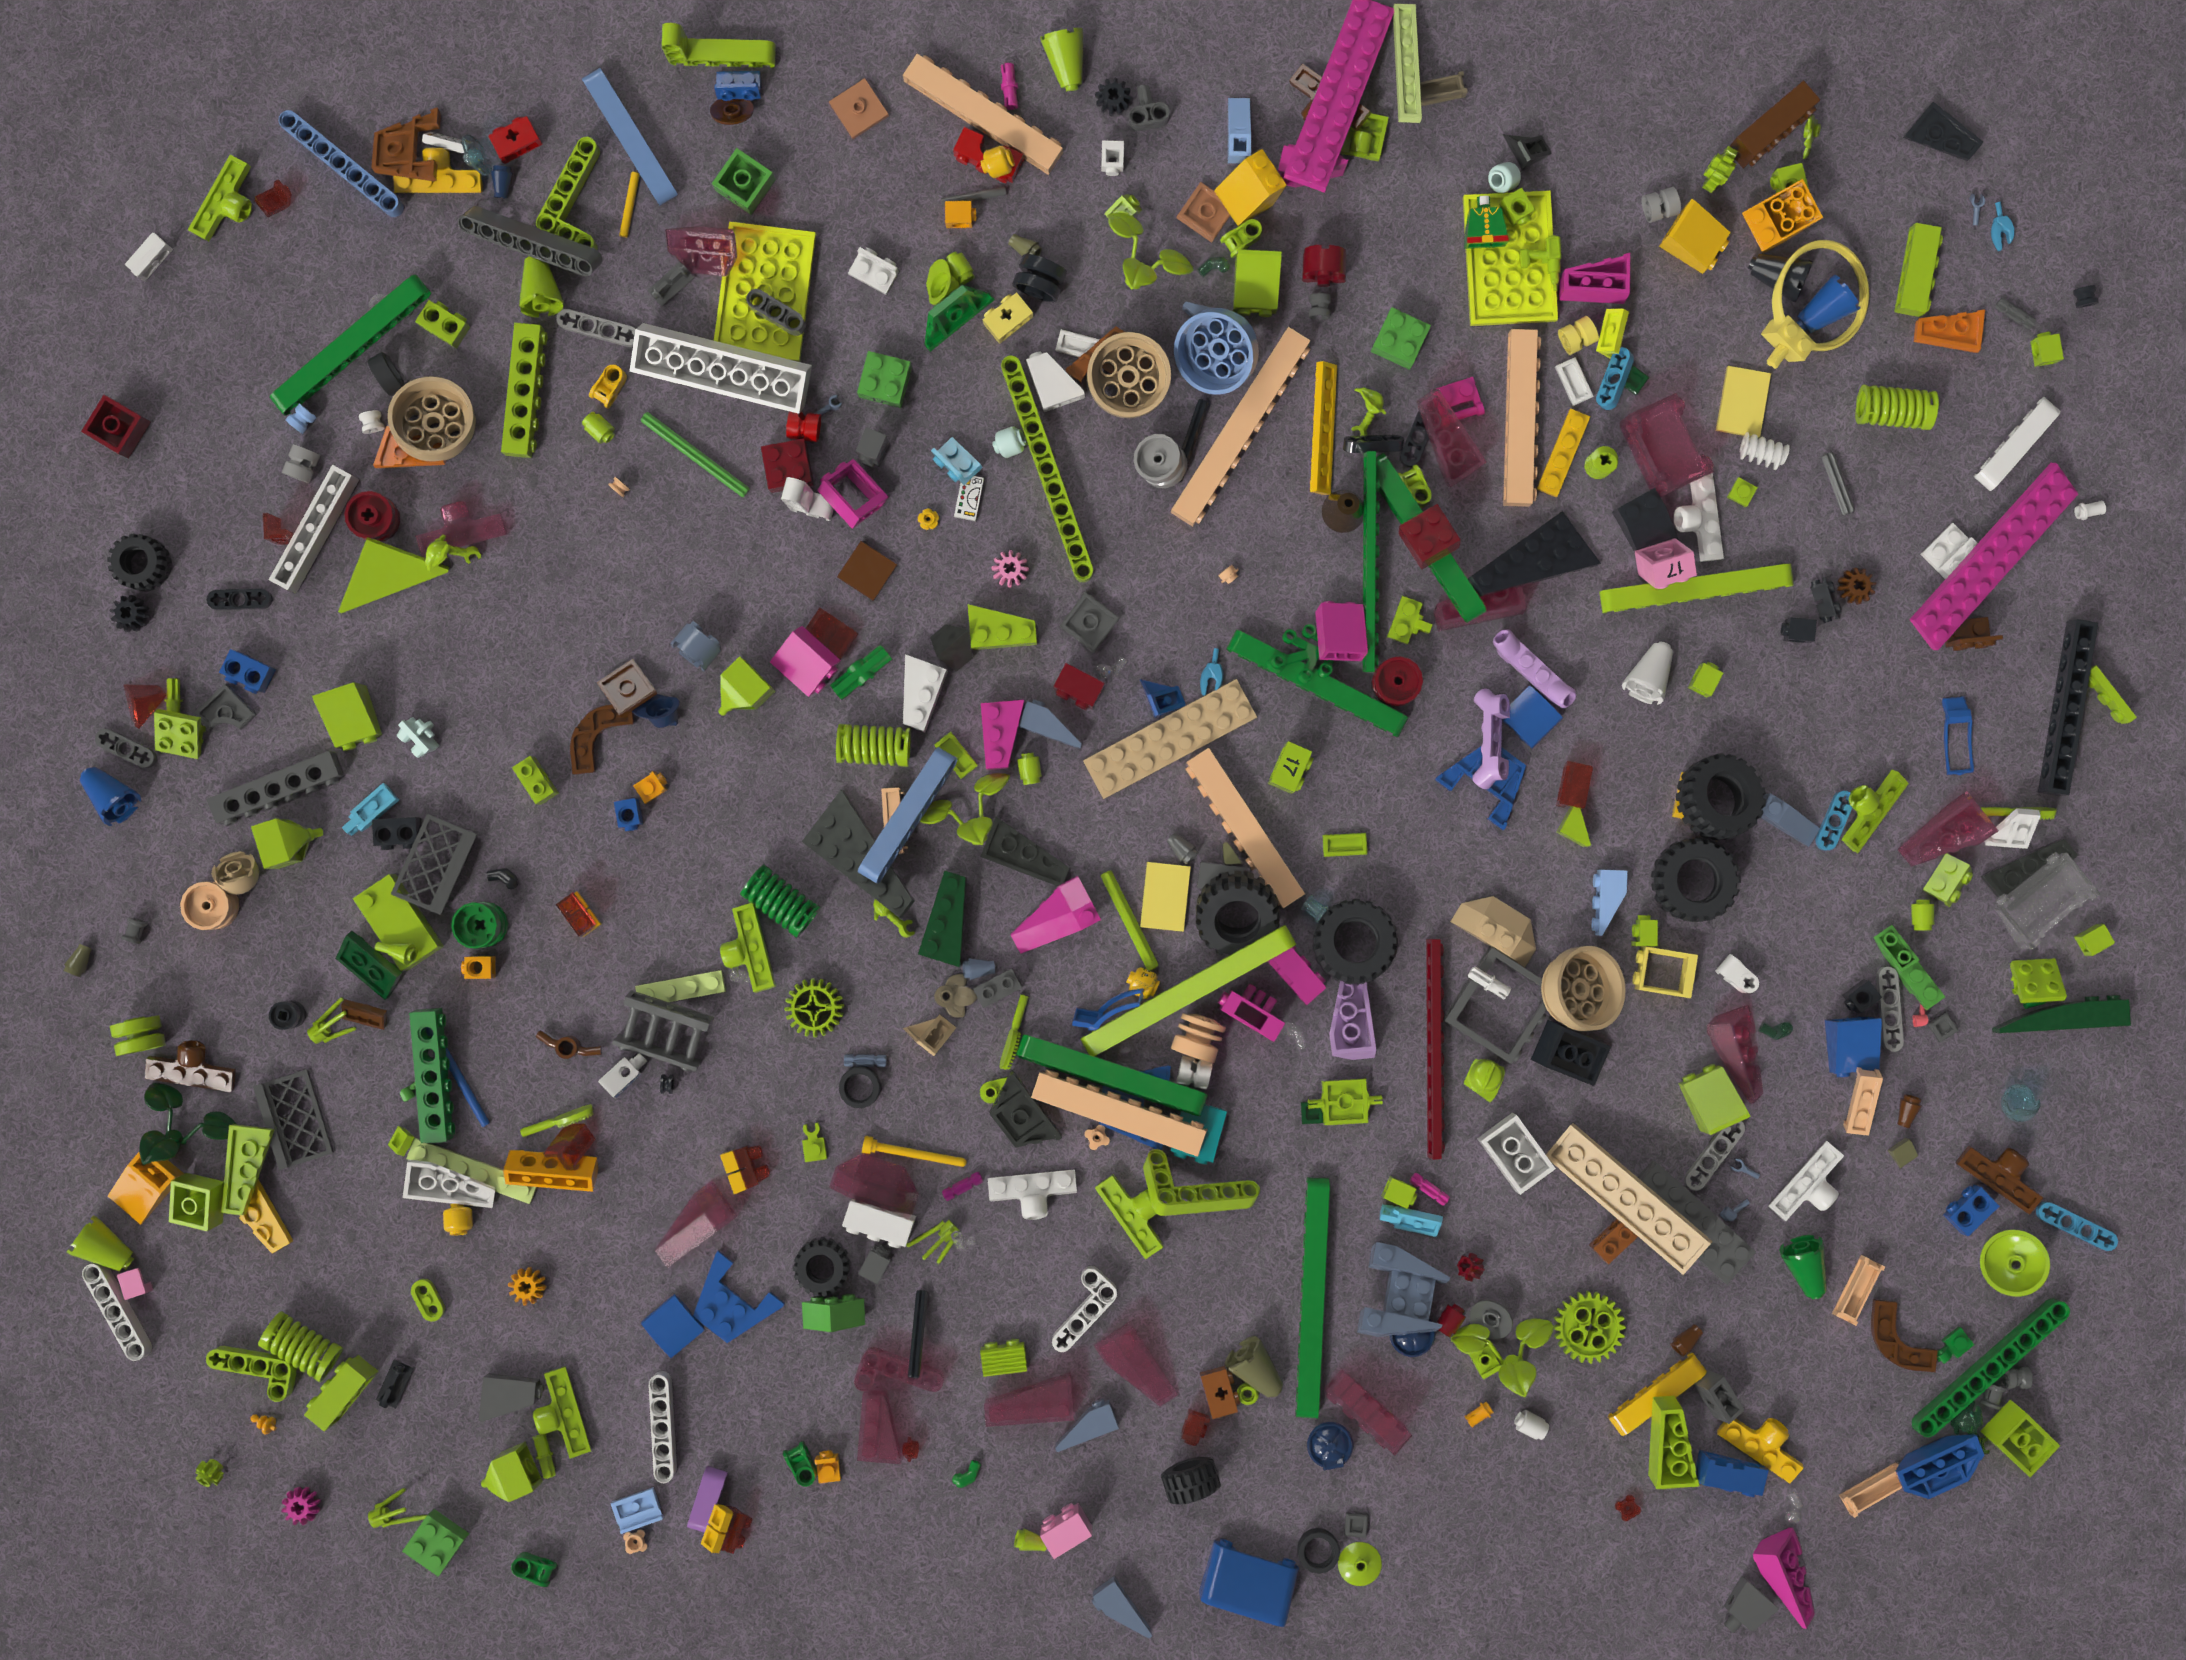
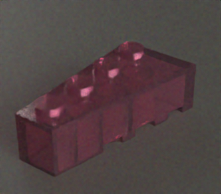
M1522 586L1480 597L1486 607V612L1468 623L1463 620L1450 599L1436 604L1433 613L1438 632L1522 615L1527 609Z

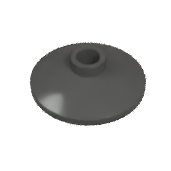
M1478 1301L1470 1311L1471 1324H1480L1488 1328L1490 1339L1504 1338L1512 1329L1513 1319L1510 1312L1496 1301Z

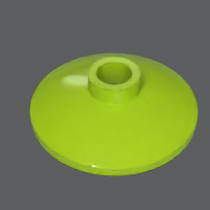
M1355 1542L1346 1546L1340 1553L1338 1569L1342 1578L1349 1584L1365 1586L1372 1583L1380 1574L1382 1567L1381 1557L1372 1545L1365 1542ZM1364 1563V1568L1358 1569L1357 1564Z

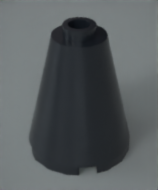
M1758 254L1757 257L1753 256L1748 269L1752 270L1750 275L1774 290L1780 272L1790 257ZM1797 258L1793 262L1784 279L1782 296L1793 302L1798 300L1813 261Z

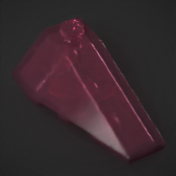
M1966 791L1944 807L1900 846L1898 851L1912 867L1936 859L1938 856L1949 852L1954 853L1971 845H1979L1999 830L1971 794Z
M1746 1005L1715 1016L1707 1024V1033L1713 1047L1750 1104H1754L1763 1094L1760 1067L1754 1065L1758 1047L1752 1046L1750 1033H1756L1750 1007Z
M713 1180L694 1193L656 1247L655 1252L667 1268L738 1216Z
M1130 1321L1093 1345L1106 1365L1159 1407L1178 1395Z

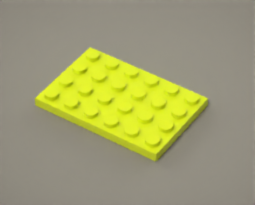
M1551 190L1525 192L1535 211L1530 216L1532 219L1522 226L1518 223L1512 227L1503 212L1509 239L1505 247L1466 249L1470 326L1556 322L1558 320L1557 293L1553 290L1547 263L1542 264L1541 259H1530L1528 268H1520V249L1545 251V239L1553 235ZM1511 193L1464 195V230L1466 229L1469 210L1477 208V197L1490 196V206L1500 207L1499 204L1502 199ZM1513 206L1515 212L1523 213L1521 206Z
M729 222L714 341L800 362L803 334L793 336L756 314L749 307L746 297L753 289L762 290L798 312L805 322L816 240L815 232ZM756 297L752 304L755 306L760 305L763 298ZM779 308L773 309L771 316H779L782 310ZM797 319L792 320L789 327L797 328L800 325V321Z

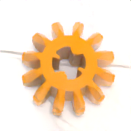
M528 1267L526 1271L520 1268L518 1274L511 1275L513 1282H509L508 1287L514 1288V1290L509 1292V1295H517L514 1300L515 1302L520 1301L522 1298L523 1305H527L529 1301L534 1304L537 1302V1298L541 1299L544 1296L541 1291L545 1290L547 1286L540 1284L545 1280L544 1276L538 1279L537 1276L540 1274V1270H536L532 1274V1267ZM530 1283L531 1288L524 1289L523 1285Z

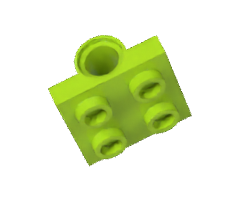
M1371 113L1358 131L1350 127L1340 153L1379 162L1389 117Z
M157 709L154 712L155 751L198 759L201 756V745L204 742L202 739L203 731L206 732V727L201 725V717Z
M2055 958L2017 960L2010 963L2011 981L2014 982L2012 992L2014 995L2019 996L2020 1003L2065 1001L2067 994Z

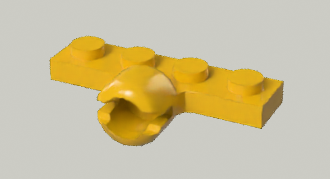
M441 147L425 148L422 151L423 161L435 160L437 163V181L393 176L394 193L483 192L482 170L452 169L450 166L449 150Z
M1768 1418L1757 1430L1751 1429L1738 1419L1733 1420L1730 1424L1723 1422L1717 1430L1719 1436L1788 1483H1791L1804 1468L1801 1462L1780 1448L1788 1439L1789 1434L1788 1429L1775 1418Z

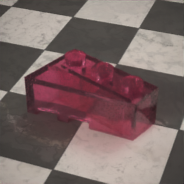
M865 1389L862 1395L857 1461L901 1464L903 1457L887 1391Z

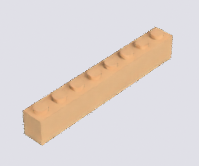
M916 54L903 74L904 82L1001 145L1022 153L1024 160L1046 174H1050L1063 154V148L1059 141L1052 137L1048 139L1036 126L1030 127L1025 124V120L1019 115H1011L1002 104L998 102L994 104L988 100L989 97L982 91L978 90L976 92L970 88V84L965 80L954 78L948 69L944 67L940 69L934 65V61L928 56L924 55L922 57Z
M1511 329L1508 333L1503 506L1529 507L1533 504V501H1536L1537 489L1533 488V479L1537 478V466H1534V458H1537L1538 445H1534L1539 428L1538 423H1535V415H1538L1539 402L1536 401V393H1539L1540 381L1536 380V371L1539 372L1540 358H1537V350H1540L1541 337H1537L1538 330Z
M1207 748L1187 761L1188 767L1185 770L1191 779H1197L1200 784L1197 788L1204 798L1208 796L1212 803L1209 806L1216 816L1218 814L1221 815L1224 820L1221 823L1228 834L1232 832L1236 838L1233 843L1239 852L1244 850L1248 856L1245 861L1251 870L1256 869L1260 877L1265 880V885L1270 884L1273 888V893L1278 898V906L1280 905L1281 908H1285L1305 894L1211 750Z
M1046 1069V1072L1042 1071L1039 1073L1031 1098L1197 1157L1199 1156L1208 1130L1203 1128L1204 1124L1193 1120L1190 1124L1182 1121L1183 1117L1171 1113L1170 1116L1162 1114V1109L1150 1106L1149 1109L1142 1107V1102L1131 1098L1128 1101L1120 1099V1094L1108 1091V1094L1099 1091V1087L1091 1084L1085 1087L1079 1084V1080L1072 1077L1060 1078L1058 1077L1059 1073Z

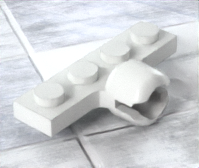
M1713 473L1690 475L1693 502L1692 505L1678 507L1673 515L1674 526L1680 532L1693 531L1696 533L1700 562L1724 559Z
M1825 1141L1768 1207L1784 1221H1787L1805 1200L1811 1202L1820 1211L1827 1210L1836 1201L1839 1193L1826 1181V1176L1844 1155L1828 1141Z
M1075 1170L988 1178L990 1202L1019 1199L1022 1216L1028 1220L1041 1219L1047 1216V1198L1049 1196L1077 1193Z

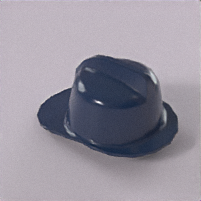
M656 694L632 710V712L636 716L648 719L657 728H664L669 725L676 726L678 724L680 701L675 697Z

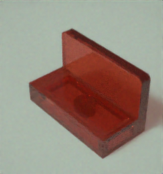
M263 513L264 539L277 545H288L294 533L281 529L280 518L269 513Z
M1567 761L1564 764L1556 802L1557 807L1585 808L1593 771L1592 766Z
M585 1123L565 1125L543 1154L545 1157H557L566 1170H573L595 1141V1137Z

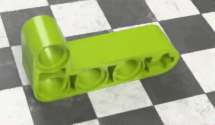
M219 1346L211 1350L206 1356V1363L212 1369L269 1378L267 1395L274 1402L284 1400L293 1392L297 1368L293 1367L292 1363H286L285 1359H279L278 1355L229 1346ZM238 1356L244 1359V1366L239 1364ZM260 1360L266 1363V1369L260 1367ZM282 1363L287 1365V1367H288V1372H287V1373H285V1372L282 1371V1369H281V1364H282ZM278 1385L283 1387L284 1395L278 1392Z

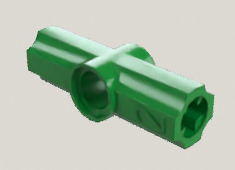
M879 645L866 657L858 659L848 667L847 672L834 681L830 687L843 700L859 686H864V682L869 678L873 679L875 673L893 659Z

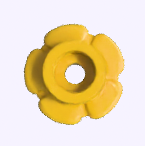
M927 508L918 515V522L921 528L928 530L937 527L939 515L936 511L933 512L932 509Z

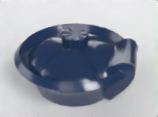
M1436 1331L1390 1335V1341L1395 1350L1400 1354L1408 1357H1418L1431 1349L1435 1341Z
M1325 1422L1316 1426L1311 1431L1307 1441V1450L1311 1459L1317 1465L1323 1467L1324 1471L1344 1467V1464L1352 1455L1353 1439L1350 1432L1343 1425L1336 1422Z

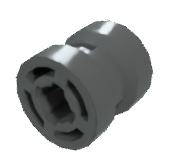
M1324 293L1311 294L1309 296V303L1311 304L1309 318L1316 319V315H1321V320L1330 319L1328 306L1331 303V295Z
M2011 1367L2003 1374L2005 1388L2015 1389L2019 1386L2021 1389H2030L2032 1386L2030 1368L2019 1367V1369Z

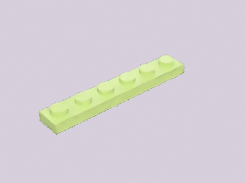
M1394 4L1393 25L1398 122L1420 123L1422 111L1416 4Z
M414 1138L407 1156L409 1160L432 1162L495 1187V1192L531 1204L537 1187L505 1184L503 1169L432 1143H421L418 1138Z

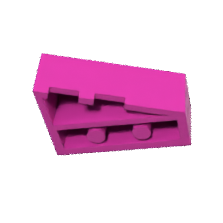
M1296 946L1267 962L1303 1003L1308 1005L1326 989L1323 984L1326 980L1318 972L1314 974L1309 968L1311 963L1303 955L1300 957L1295 951L1297 949Z

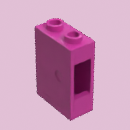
M1251 984L1247 986L1242 996L1232 990H1229L1228 993L1224 991L1218 1000V1003L1221 1004L1220 1010L1273 1042L1276 1040L1285 1025L1283 1021L1270 1014L1277 1002L1276 999L1270 996L1261 1009L1259 1006L1266 993L1258 990L1254 999L1250 1002L1249 1000L1256 990V987Z

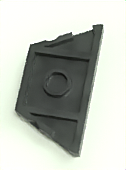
M1012 1071L989 1111L990 1116L1015 1148L1026 1146L1030 1143H1043L1042 1141L1050 1139L1060 1140L1062 1135L1035 1099L1031 1098L1032 1095Z

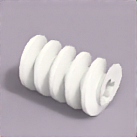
M1746 432L1740 446V459L1743 460L1746 455H1749V462H1752L1756 457L1757 465H1760L1765 460V467L1768 468L1771 463H1774L1773 469L1776 470L1785 463L1790 446L1787 444L1783 447L1781 442H1777L1774 445V440L1770 439L1766 442L1765 437L1758 439L1756 434L1751 435L1749 438V433Z

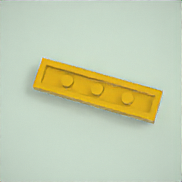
M1569 409L1537 490L1558 497L1590 416Z

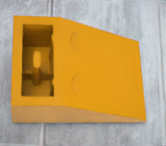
M1803 179L1742 213L1763 254L1823 218Z
M138 1152L127 1165L108 1197L141 1225L170 1192L171 1180L184 1173L169 1160L155 1161L143 1165L140 1153Z

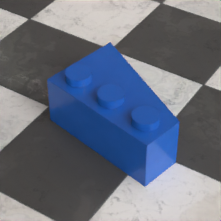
M1699 1450L1695 1466L1697 1479L1704 1486L1721 1488L1729 1492L1737 1491L1749 1497H1755V1495L1763 1496L1769 1471L1763 1465Z

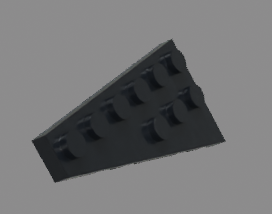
M1562 511L1473 574L1468 580L1478 595L1482 597L1501 592L1505 589L1543 581L1589 567L1592 568L1601 563Z

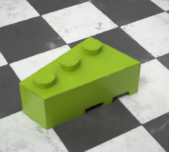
M968 604L972 650L1037 645L1036 624L1034 620Z

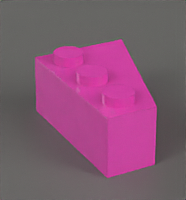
M1630 253L1613 259L1607 258L1594 264L1587 263L1565 269L1559 281V300L1624 304L1630 294Z
M1025 700L981 703L986 770L1009 768Z

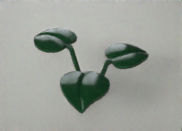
M153 1083L145 1091L144 1101L150 1109L155 1111L168 1110L167 1130L165 1136L157 1130L148 1131L143 1134L139 1144L142 1164L145 1165L173 1158L178 1153L181 1144L185 1145L187 1140L200 1128H203V1135L210 1139H228L229 1125H237V1123L223 1112H210L204 1116V1123H199L183 1138L180 1131L171 1130L172 1108L182 1106V1094L172 1086Z

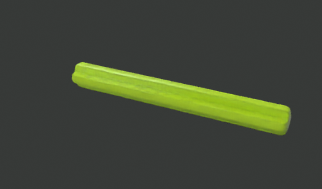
M1110 870L1103 873L1101 879L1146 969L1151 971L1157 968L1159 964L1113 872Z

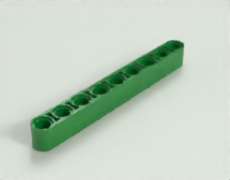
M418 275L410 276L279 386L269 398L284 416L289 415L294 407H297L299 403L302 405L427 300L431 295V291Z
M1382 453L1377 456L1380 460L1379 470H1376V479H1379V492L1399 523L1403 524L1423 511L1387 456ZM1451 553L1428 566L1466 623L1486 612L1484 603Z
M1239 630L1235 631L1226 648L1227 651L1237 653L1238 657L1248 662L1252 661L1258 664V667L1268 672L1270 670L1267 667V662L1273 654L1287 655ZM1275 659L1276 663L1281 664L1279 660ZM1301 661L1287 664L1280 673H1276V676L1287 682L1291 681L1297 687L1307 692L1315 693V696L1326 702L1330 701L1335 704L1334 706L1346 712L1354 713V716L1365 722H1372L1373 726L1385 732L1387 730L1393 733L1395 737L1400 736L1408 720L1406 715L1330 676L1326 678L1321 677L1316 669L1312 671L1313 678L1308 683H1302L1298 675L1306 664ZM1303 673L1305 678H1309L1306 673Z
M1029 1035L1022 1036L1016 1053L1017 1057L1194 1116L1201 1117L1208 1097L1207 1094Z
M2050 1298L2042 1303L1919 1411L1912 1419L1913 1429L1924 1437L1934 1436L2069 1317V1306L2065 1302ZM2058 1305V1312L2053 1314V1308ZM2042 1319V1326L2037 1329L2036 1324L2038 1320ZM2026 1334V1340L2020 1343V1337ZM2009 1348L2010 1353L2004 1358L2003 1353L2005 1349ZM1993 1362V1369L1987 1372V1366ZM1976 1377L1977 1383L1974 1386H1971L1970 1382L1972 1378ZM1960 1391V1398L1954 1401V1395ZM1944 1406V1412L1938 1415L1939 1407ZM1927 1420V1427L1921 1430L1922 1422Z

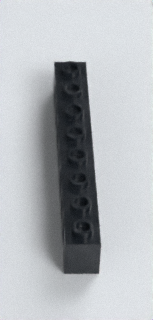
M2081 619L2066 622L2038 793L2054 796L2070 795L2098 629L2097 622Z

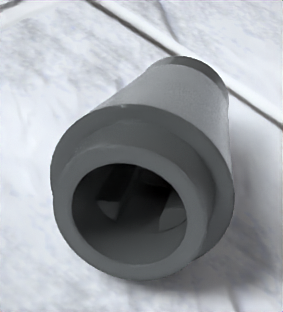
M1177 833L1172 834L1166 841L1180 862H1184L1186 865L1199 853L1196 850V846Z

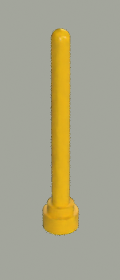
M864 1137L862 1153L865 1154L879 1151L964 1167L967 1164L964 1158L879 1143L873 1139L874 1137Z

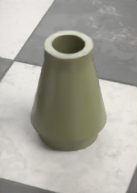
M1013 234L1008 243L1021 256L1024 254L1040 256L1042 247L1039 246L1038 242L1018 236L1017 234Z
M79 944L65 962L63 971L81 978L82 974L86 972L92 949Z

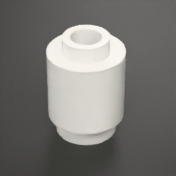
M1524 1410L1522 1413L1519 1412L1514 1421L1516 1430L1534 1439H1544L1549 1430V1424L1545 1422V1419L1527 1410Z

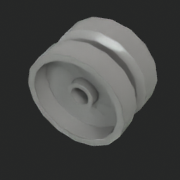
M1154 434L1146 437L1138 444L1134 452L1133 461L1137 472L1150 485L1156 488L1175 486L1182 480L1187 471V458L1184 451L1172 438L1164 434Z

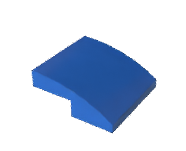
M1529 685L1510 704V718H1504L1502 721L1514 730L1516 735L1530 748H1533L1563 717Z
M675 1294L641 1321L644 1329L670 1358L705 1330L703 1325L690 1313L689 1308Z

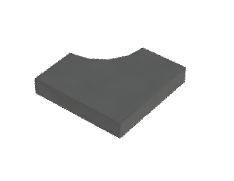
M227 683L219 688L194 712L197 717H201V721L208 729H212L218 724L228 723L242 730L257 715Z

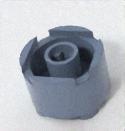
M692 621L691 624L687 623L670 645L673 648L677 646L680 649L678 653L697 668L701 665V670L705 671L721 652L719 649L721 647L719 645L720 642L712 635L708 637L704 635L703 629Z

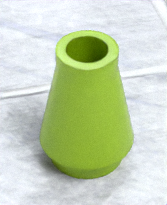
M1025 1528L1017 1530L1014 1547L1019 1548V1551H1046L1047 1547L1040 1535Z

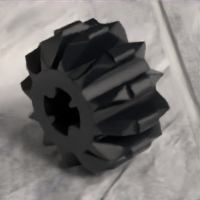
M1115 77L1113 83L1106 79L1105 85H1098L1099 91L1095 92V98L1098 99L1096 105L1098 107L1102 106V113L1109 110V116L1112 117L1115 110L1119 116L1122 114L1121 108L1128 110L1129 105L1127 103L1132 101V97L1129 96L1131 89L1125 88L1126 82L1122 81L1118 84V79ZM1110 94H1112V96L1113 94H1116L1117 99L1115 100V98H1113V100H1111Z
M129 595L128 598L120 596V602H113L116 608L110 609L111 613H115L111 621L117 622L116 627L118 629L123 628L125 632H131V630L137 632L139 631V625L147 626L143 618H150L148 614H144L149 607L143 605V599H136V596ZM128 610H130V613L132 614L131 617H129V614L127 613Z

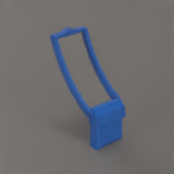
M1965 696L1943 698L1942 706L1946 718L1944 723V749L1947 775L1973 773L1971 709H1968ZM1968 722L1967 739L1970 769L1950 771L1948 724Z
M1143 988L1130 990L1111 998L1098 1011L1076 1008L1072 1026L1097 1030L1112 1015L1126 1009L1139 1007L1144 997ZM1140 994L1138 1002L1119 1006L1103 1015V1012L1118 1000Z

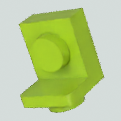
M1126 194L1122 195L1104 214L1107 216L1110 213H1125L1134 217L1142 209L1139 207L1140 202L1136 197Z

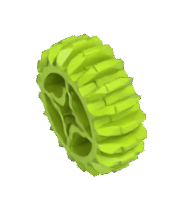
M811 978V985L808 984L807 980H803L804 988L796 984L795 989L798 992L789 991V994L794 998H787L785 1002L791 1004V1007H785L784 1010L792 1012L791 1015L786 1016V1019L794 1018L795 1021L790 1026L794 1027L798 1024V1033L806 1029V1037L810 1035L811 1031H813V1037H818V1030H820L822 1036H825L826 1027L832 1032L834 1027L831 1023L835 1025L840 1024L839 1020L835 1019V1017H843V1013L837 1012V1009L844 1008V1004L837 1005V1001L842 1000L843 997L838 996L835 998L834 994L838 992V989L835 988L830 991L829 989L832 986L830 982L824 987V979H820L818 985H816L815 978ZM810 990L808 1003L797 1005L800 996ZM817 990L825 993L830 999L831 1004L820 1002ZM813 1001L816 1006L825 1007L817 1010V1014H813V1010L804 1009L809 1007V1005L811 1006ZM832 1010L829 1019L824 1024L819 1025L820 1013ZM798 1012H806L810 1016L812 1025L803 1022Z

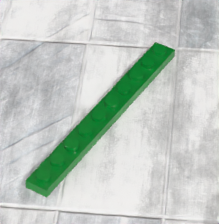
M1376 451L1365 452L1363 461V606L1368 653L1362 660V672H1375V668L1378 667V655H1375V646H1378V633H1375V624H1378L1379 614L1378 611H1375V602H1378L1379 591L1375 589V580L1379 578V568L1375 567V558L1379 557V546L1376 545V536L1379 535V523H1376V514H1379V501H1376V492H1379V479H1376V470H1379L1380 460L1379 457H1376Z

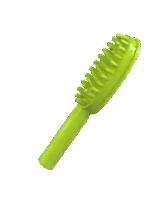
M1977 807V816H2009L2016 808ZM2050 807L2020 808L2039 810L2041 815L2039 820H2045V818L2047 820L2049 818L2054 819L2057 809Z
M1020 994L1012 1021V1028L1009 1031L1001 1056L1000 1069L1009 1070L1011 1069L1009 1066H1012L1009 1063L1014 1062L1011 1059H1015L1012 1055L1016 1056L1013 1052H1017V1050H1014V1048L1018 1049L1015 1046L1019 1045L1016 1041L1019 1042L1020 1040L1017 1038L1021 1037L1019 1036L1021 1033L1018 1032V1029L1021 1025L1028 996Z
M591 1104L585 1105L553 1119L520 1129L521 1135L525 1137L551 1128L554 1125L562 1128L565 1125H572L571 1123H578L579 1120L582 1121L586 1117L589 1118V1116L594 1115L593 1106Z

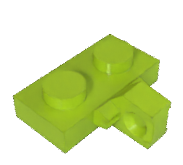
M1401 596L1387 637L1408 644L1411 634L1417 635L1418 630L1429 634L1432 624L1422 621L1424 616L1419 615L1423 603Z

